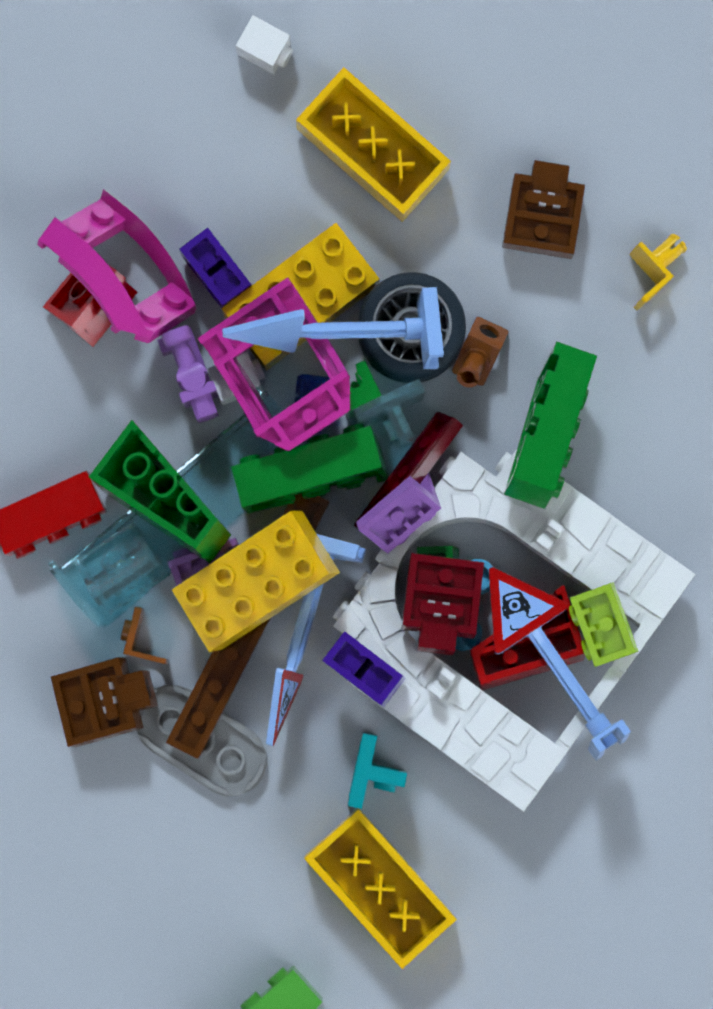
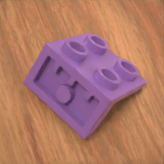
M430 474L426 475L421 484L411 476L405 479L356 522L358 530L387 554L397 545L403 544L410 534L423 523L430 521L436 512L441 509Z

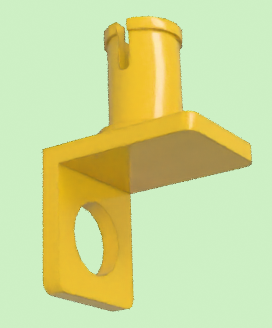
M670 234L652 252L643 242H640L629 254L656 284L633 307L636 311L663 289L674 277L666 267L687 251L684 241L680 242L674 249H671L675 242L680 239L676 234Z

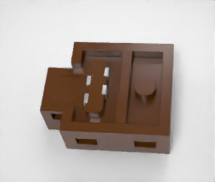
M534 160L531 176L514 174L502 248L566 259L573 258L585 184L567 182L570 166Z
M116 657L51 676L68 747L77 748L143 729L140 711L158 706L150 672L140 670L130 673L126 658Z

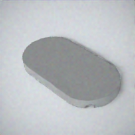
M163 685L154 689L158 706L140 711L144 728L137 730L138 736L146 748L212 792L222 796H239L251 791L259 784L266 771L267 753L261 739L255 732L223 712L198 760L166 743L192 691L180 685Z

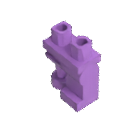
M188 325L163 333L161 335L162 338L157 341L164 357L173 354L178 366L176 379L183 391L179 393L183 405L186 409L192 407L199 424L219 417L213 398L219 397L213 380L210 381L191 327L189 328Z

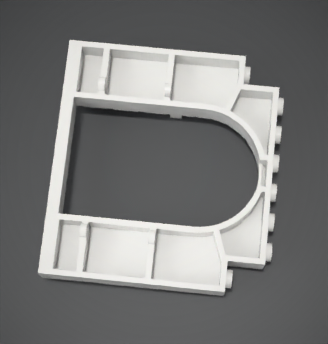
M516 450L512 455L507 452L501 458L495 468L499 472L497 476L460 452L456 459L450 456L439 472L443 477L435 487L441 509L436 512L430 521L423 523L410 534L403 544L397 545L388 554L381 549L375 559L379 564L372 574L366 571L354 587L358 593L351 603L345 600L333 615V618L337 620L333 627L342 634L344 631L406 678L383 708L524 812L582 733L587 722L580 711H578L556 743H554L432 653L417 651L418 642L410 635L408 630H401L402 618L397 602L398 578L403 566L402 562L410 548L418 539L422 540L431 532L454 523L477 522L501 529L587 591L614 582L626 618L639 627L633 635L639 652L692 581L695 573L664 553L657 546L650 543L565 481L559 497H552L545 509L504 495ZM639 652L616 659L589 696L597 710ZM347 680V682L350 685H352L354 688H356L369 699H371L368 695H366L364 692H362L360 689H358L356 686H354L351 682Z

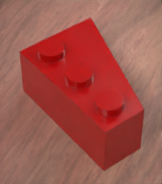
M564 585L551 594L571 606ZM568 607L566 611L541 627L566 665L584 661L585 658L581 643L582 639L578 627L572 621ZM493 634L470 650V659L479 688L482 691L551 670L528 637H525L499 655L494 651Z

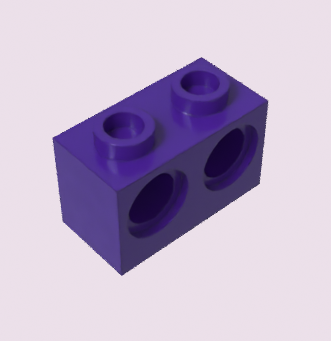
M208 227L179 248L182 258L221 308L252 286Z
M345 631L322 660L383 708L406 679L397 670Z

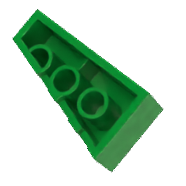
M556 341L537 378L504 495L543 509L546 508L552 497H559L565 480L564 477L560 476L562 468L566 469L572 455L573 448L569 447L571 438H575L580 426L581 419L578 416L588 397L589 390H587L597 355Z
M133 420L129 422L89 475V478L108 496L209 564L231 536V533Z
M364 424L351 425L343 429V434L329 437V434L317 435L308 439L309 444L295 447L290 451L277 447L273 450L274 454L260 458L259 454H254L239 459V464L231 466L242 509L247 514L291 504L296 501L295 495L301 493L305 499L325 496L326 493L331 491L330 487L333 486L346 488V490L361 487V483L365 479L375 476L377 483L386 481L389 477L379 440L371 425L364 427Z

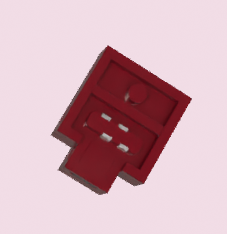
M411 553L401 630L419 632L417 651L453 655L457 637L474 639L477 630L484 562Z

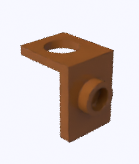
M135 606L132 620L126 619L123 625L120 639L126 641L123 654L168 665L169 659L134 651L145 609Z

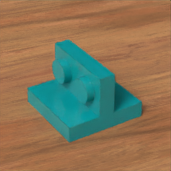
M362 732L347 806L362 809L368 780L374 781L373 787L375 789L393 793L396 791V786L405 787L406 771L372 764L377 735Z

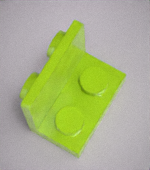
M614 582L570 597L572 603L569 606L570 616L575 626H580L585 639L581 642L583 652L588 661H593L595 667L639 652Z

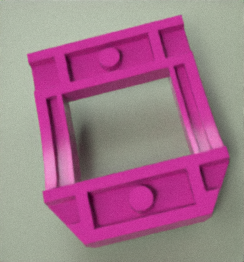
M104 189L98 201L62 222L54 217L38 239L37 245L42 249L47 246L59 256L58 262L70 271L92 294L112 324L110 330L115 334L123 330L135 334V340L150 343L193 315L197 309L186 281L158 238L139 217ZM122 230L144 249L168 282L167 286L137 305H134L126 289L109 265L93 249Z
M288 277L197 339L203 344L213 359L215 366L250 421L256 436L290 451L351 410L350 375L329 339L306 338L330 380L272 418L261 396L236 358L255 344L224 338L222 334L223 328L300 309L304 310L305 314L303 325L318 323Z

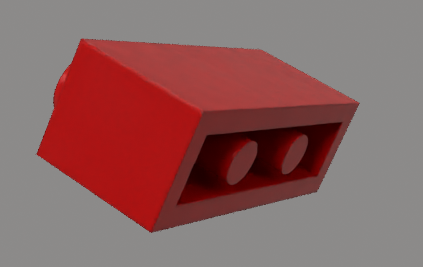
M86 470L0 509V545L4 554L7 556L15 554L16 559H20L35 552L36 548L34 545L48 539L49 544H53L69 536L67 530L78 525H81L82 529H86L102 521L100 515L107 513V510L95 483L89 478L90 473Z

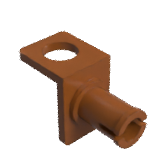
M476 317L452 369V372L457 375V380L462 386L470 388L477 384L480 386L485 384L509 331L481 317ZM480 329L490 330L497 338L484 335Z

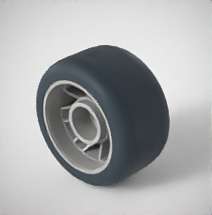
M406 272L386 278L370 291L360 309L358 322L403 321L404 318H418L417 301L422 288L437 287L444 351L443 357L438 358V369H423L420 340H405L404 337L358 338L361 350L370 365L380 374L391 380L402 383H420L431 380L445 372L454 363L461 351L466 334V319L463 307L452 289L431 275Z

